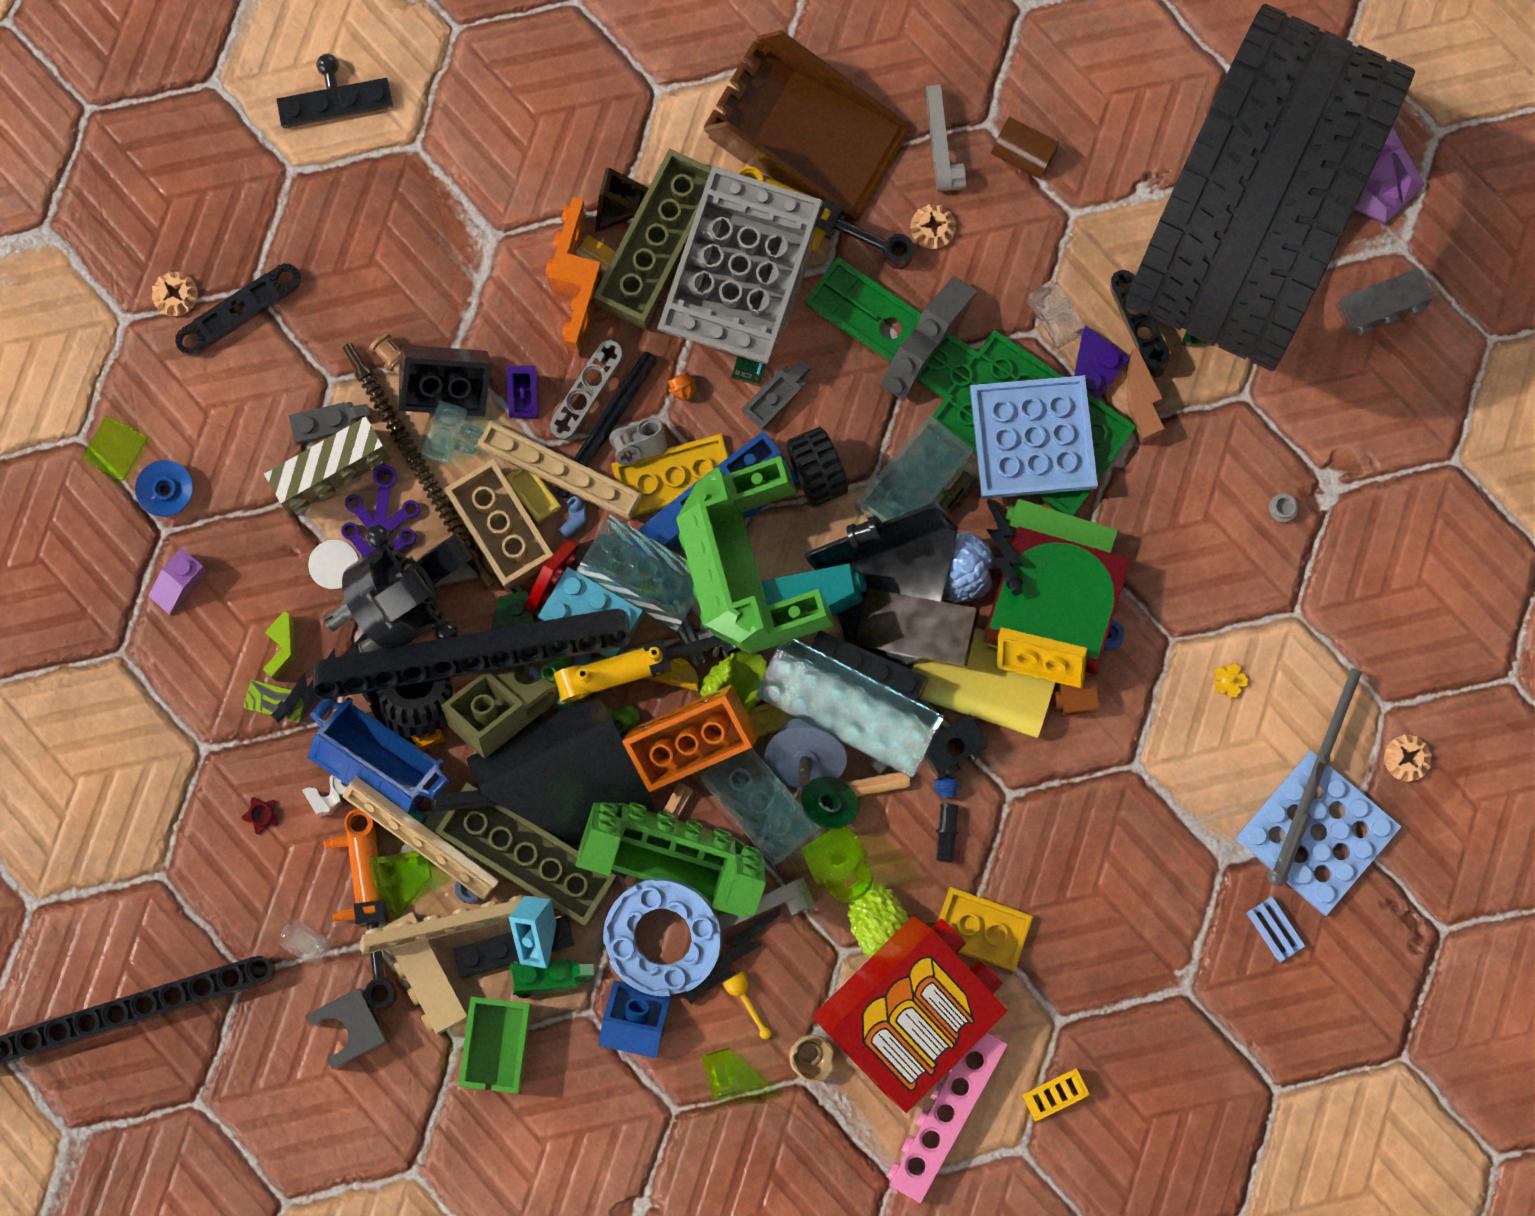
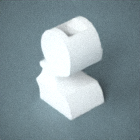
M331 775L330 794L328 796H321L316 788L311 787L302 789L316 815L320 818L324 815L331 816L343 804V794L348 785Z

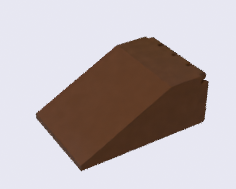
M779 30L759 35L756 41L752 42L743 58L750 66L741 62L730 80V83L737 89L735 90L730 86L726 87L716 104V107L723 111V113L713 110L704 125V131L709 134L708 138L741 162L756 167L762 173L811 197L821 199L823 202L827 199L842 206L843 216L859 222L913 126L784 31Z

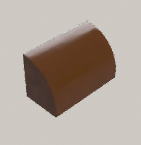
M1009 116L994 144L991 154L1041 180L1057 152L1059 142Z

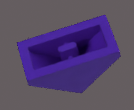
M507 365L509 418H538L539 374L536 366Z

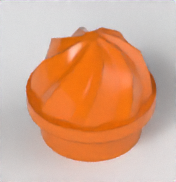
M688 371L668 380L669 392L679 400L691 399L696 391L695 378H691Z

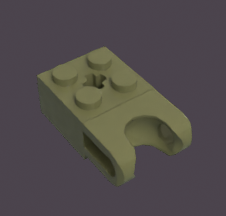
M529 664L491 670L490 672L485 671L441 705L447 725L484 759L552 706L558 698L559 691L557 686L547 678H542L532 684H522L529 675Z

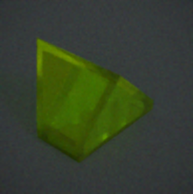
M417 851L369 859L375 889L398 917L401 916L429 879L432 878L428 859Z
M730 1047L701 1055L713 1101L770 1085V1083L730 1051Z

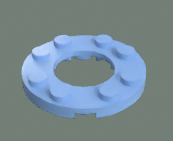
M653 878L631 886L614 902L605 920L603 941L610 958L609 962L623 981L634 989L649 995L670 996L692 990L711 973L721 952L722 929L715 909L712 908L709 900L697 889L679 880ZM655 909H668L677 912L686 920L690 928L692 942L689 952L683 959L672 964H659L650 961L641 953L636 944L635 929L639 919L645 913Z

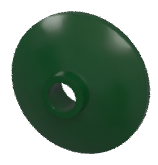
M815 778L808 785H805L801 793V806L804 813L812 822L821 827L840 829L849 825L857 815L858 800L855 793L846 783L836 778Z

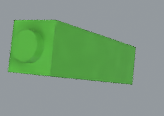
M1021 499L1017 500L1016 506H1009L1005 518L1010 523L1009 526L1015 534L1019 526L1110 553L1118 532L1116 529Z

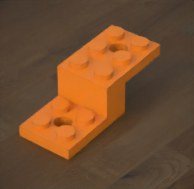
M572 197L571 204L564 207L562 214L563 230L556 233L553 248H556L554 259L549 258L545 274L548 275L547 282L550 283L552 293L572 298L570 310L573 311L571 321L566 320L562 337L565 338L564 345L567 347L568 354L580 358L595 309L593 296L603 278L601 262L576 256L587 213L584 200Z

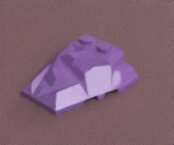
M1393 127L1354 210L1384 225L1425 185Z

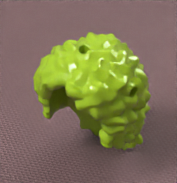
M740 650L738 653L732 652L730 657L719 661V665L713 666L710 673L704 678L700 691L701 698L732 684L747 714L751 713L752 708L756 707V703L760 701V697L764 696L765 678L769 671V668L766 667L767 661L757 652L753 654Z
M871 881L869 884L859 885V888L853 890V896L849 897L850 910H848L847 915L850 917V930L858 940V945L862 947L863 953L871 958L909 920L907 912L901 906V902L893 896L892 889H886L884 885H877L874 881Z

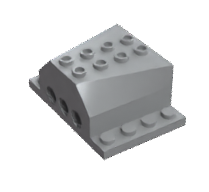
M712 166L657 328L658 331L768 365L775 343L779 344L788 326L807 270L814 240L813 229L822 200Z

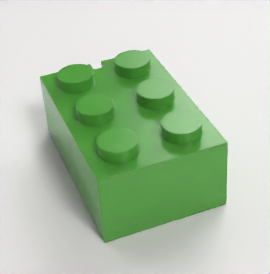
M470 996L458 1087L489 1090L490 1084L492 1085L491 1091L521 1094L532 1004Z

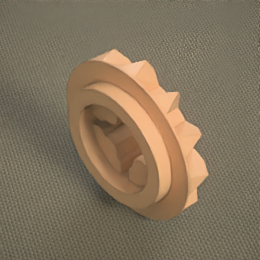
M928 204L923 208H919L912 217L911 234L915 241L925 248H942L953 239L956 221L951 211L946 210L942 205ZM931 216H933L937 224H942V226L937 228L935 237L931 228L925 227L929 225Z
M169 271L167 274L159 276L158 281L152 286L151 298L157 309L166 315H183L190 311L197 301L198 290L195 282L181 271ZM167 286L174 289L181 287L178 292L182 301L173 296L167 298L170 295Z
M1405 734L1393 739L1388 744L1384 754V761L1387 770L1392 776L1401 781L1410 782L1420 779L1427 773L1431 767L1432 754L1428 749L1427 743L1419 739L1418 736ZM1404 750L1407 753L1418 752L1413 758L1414 765L1410 762L1399 765L1402 761L1401 759L1404 758L1402 753Z

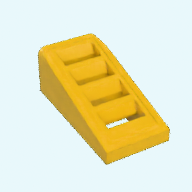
M1074 1068L1022 1094V1097L1036 1122L1090 1094L1077 1068ZM1069 1078H1071L1078 1092L1074 1096L1066 1082ZM1059 1083L1067 1097L1064 1101L1061 1100L1055 1088V1085ZM1046 1089H1049L1056 1103L1052 1107L1044 1093ZM1036 1094L1039 1095L1046 1109L1040 1112L1033 1098Z

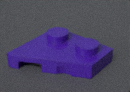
M1085 326L1081 335L1074 376L1085 375L1087 393L1098 400L1130 358L1088 326Z

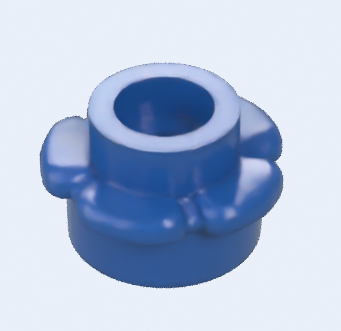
M941 777L934 779L935 787L932 790L933 792H938L939 797L956 796V790L961 789V785H958L957 777Z

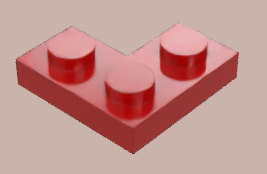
M568 539L543 565L524 606L525 608L534 613L542 604L545 605L553 592V584L556 585L567 567L572 568L577 559L574 556L578 546L577 543Z

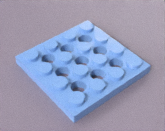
M1312 750L1304 756L1234 838L1272 871L1292 823L1287 814L1288 808L1292 805H1299L1318 756ZM1329 765L1325 767L1318 785L1322 791L1321 797L1312 801L1308 811L1311 817L1299 847L1305 849L1307 858L1303 863L1293 861L1287 876L1289 879L1286 882L1324 916L1332 910L1401 828L1396 821ZM1331 803H1339L1343 806L1344 815L1342 818L1335 819L1330 815L1329 806ZM1361 822L1366 826L1367 833L1364 838H1357L1353 835L1351 830L1353 823ZM1313 825H1321L1325 829L1326 835L1322 841H1316L1311 837L1310 829ZM1277 827L1283 831L1284 840L1282 843L1276 844L1269 839L1271 828ZM1336 844H1343L1348 849V856L1345 860H1338L1334 857L1333 848ZM1317 866H1324L1328 869L1330 876L1326 882L1316 880L1314 870Z

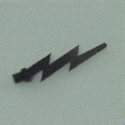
M989 498L987 504L998 529L986 530L1004 555V557L993 558V560L1006 577L1005 583L1011 589L1012 595L1018 596L1023 593V578L1021 574L1016 573L1012 566L1024 564L1006 539L1017 537L995 502Z
M363 633L343 656L356 654L359 650L358 644L365 641L368 636ZM334 648L327 659L336 657ZM304 672L284 702L280 701L277 704L278 708L270 715L277 723L286 716L289 718L293 714L292 710L301 696L304 710H306L315 697L313 693V679L307 686Z
M775 910L725 942V944L737 947L720 956L711 971L712 975L708 976L697 987L688 991L683 997L692 1005L699 997L703 998L707 990L736 974L737 972L723 968L763 945L762 943L748 940L780 915V911Z

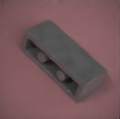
M1418 267L1339 299L1335 306L1348 335L1351 336L1358 333L1359 336H1364L1374 331V326L1382 323L1385 326H1389L1400 321V316L1410 313L1411 316L1424 312L1427 310V305L1433 299V296Z

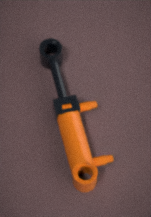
M356 808L347 813L344 819L347 835L325 839L324 847L326 849L349 848L355 904H353L354 908L334 912L332 914L333 921L355 920L356 925L367 926L368 931L378 928V924L388 923L389 919L387 903L384 901L376 835L377 823L360 809ZM359 817H365L368 821L366 829L356 832L353 827L355 820ZM382 951L370 953L373 980H370L367 984L364 996L370 1006L377 1009H387L395 1003L397 990L388 981V978H385ZM379 986H385L388 990V997L383 1002H377L374 999V991Z

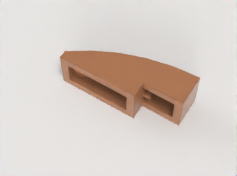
M1137 347L1132 350L1128 361L1127 399L1132 423L1136 425L1134 430L1140 444L1160 436L1165 428L1154 408L1160 404L1162 396Z

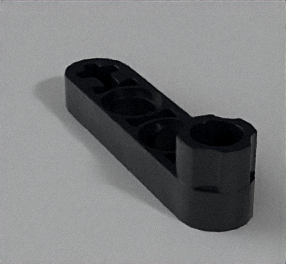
M1119 270L1111 278L1110 291L1135 347H1138L1151 376L1154 378L1164 375L1165 368L1168 365L1169 349L1152 314L1149 313L1148 316L1143 313L1134 315L1126 310V292L1123 286H1118V282L1122 280L1124 283H1128L1127 292L1129 294L1135 276L1130 271ZM1141 327H1148L1152 330L1153 336L1149 339H1143L1139 337L1137 331Z

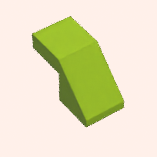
M285 611L265 631L273 641L282 647L263 668L275 681L295 660L293 618Z

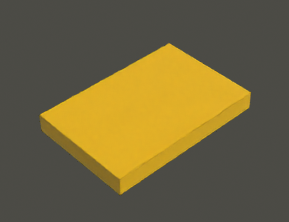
M1000 628L997 668L1077 688L1083 687L1087 658L1086 647Z
M949 887L939 919L941 918L947 922L966 942V945L958 953L1014 973L1033 916Z

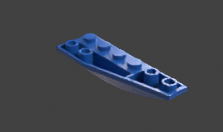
M762 431L715 468L720 467L724 474L727 475L781 456L788 466L789 464L766 432ZM789 466L792 479L795 484L796 482H798V479L792 471L791 467ZM695 484L637 530L659 555L664 553L654 541L663 545L669 552L681 547L678 536L680 531L676 518ZM767 504L742 512L743 518L746 519L753 516ZM635 533L631 537L637 543L628 538L626 539L643 562L658 557L644 545Z

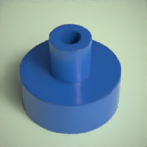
M1112 620L1104 647L1105 651L1116 650L1123 642V627L1114 620Z

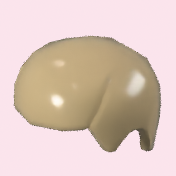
M813 1034L802 1036L790 1049L789 1059L791 1068L803 1080L813 1083L826 1080L835 1068L833 1061L834 1050L827 1040L821 1036Z

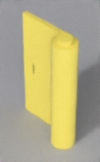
M975 628L967 667L927 659L914 663L912 670L929 679L920 700L962 714H970L972 717L1038 738L1056 682L997 668L998 646L984 643V630Z

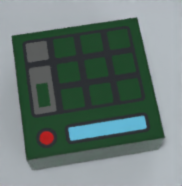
M737 356L731 379L759 386L766 364Z

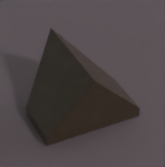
M610 167L606 168L599 193L595 233L634 218L649 188Z

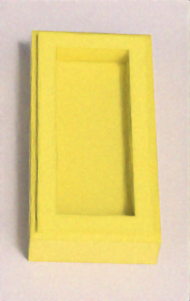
M517 468L505 477L538 525L562 509L541 478L520 468Z

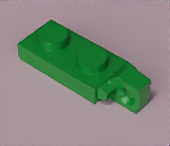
M569 959L551 960L547 968L522 965L520 963H511L509 966L513 995L571 991L572 988L579 987V982L592 981L594 976L593 964L577 965L576 960Z

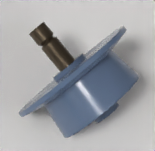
M799 717L786 722L780 728L779 733L770 739L765 749L764 759L766 765L774 774L773 776L782 783L792 787L804 788L805 785H808L815 778L832 777L838 779L845 770L847 753L844 745L836 737L834 730L829 724L813 717Z

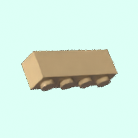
M410 912L384 926L383 930L395 928L396 924L403 921H412V924L418 923L419 920L415 913ZM429 940L386 949L387 953L392 951L398 961L393 965L401 979L406 977L411 986L407 992L415 1006L420 1003L425 1013L421 1016V1019L429 1032L434 1030L435 1034L439 1035L467 1020L468 1013Z

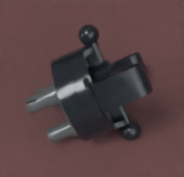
M374 525L370 527L367 531L366 539L376 549L347 567L344 571L342 590L345 599L341 602V606L323 616V621L330 619L324 623L327 629L335 632L348 621H356L369 637L358 644L360 653L381 649L388 650L398 646L413 644L433 630H435L437 640L457 636L458 629L456 625L445 621V615L437 610L434 585L474 557L460 536L455 533L415 561L412 556L407 558L394 549L395 545L392 541H389L390 534L384 526Z

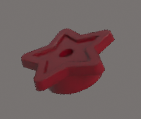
M252 797L251 807L241 819L253 823L255 833L261 834L267 825L279 824L278 819L273 814L276 801L271 800L262 803L255 797ZM260 812L264 813L262 818L259 817Z

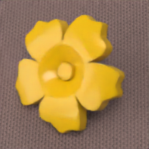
M1233 663L1232 665H1227L1226 669L1219 666L1214 670V679L1217 680L1213 685L1215 692L1223 695L1227 691L1229 698H1237L1238 694L1241 693L1240 687H1247V682L1249 681L1244 673L1239 674L1240 665Z

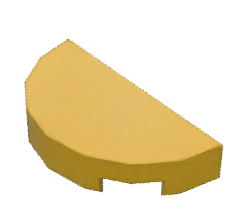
M682 658L669 661L672 672L656 677L651 675L642 678L699 692V679L696 671L687 660Z

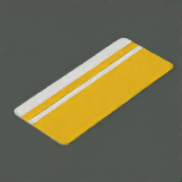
M587 235L576 253L583 258L601 262L602 270L606 272L616 252L590 235Z

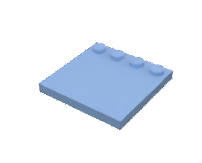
M1085 375L970 385L981 499L1097 489L1098 483Z

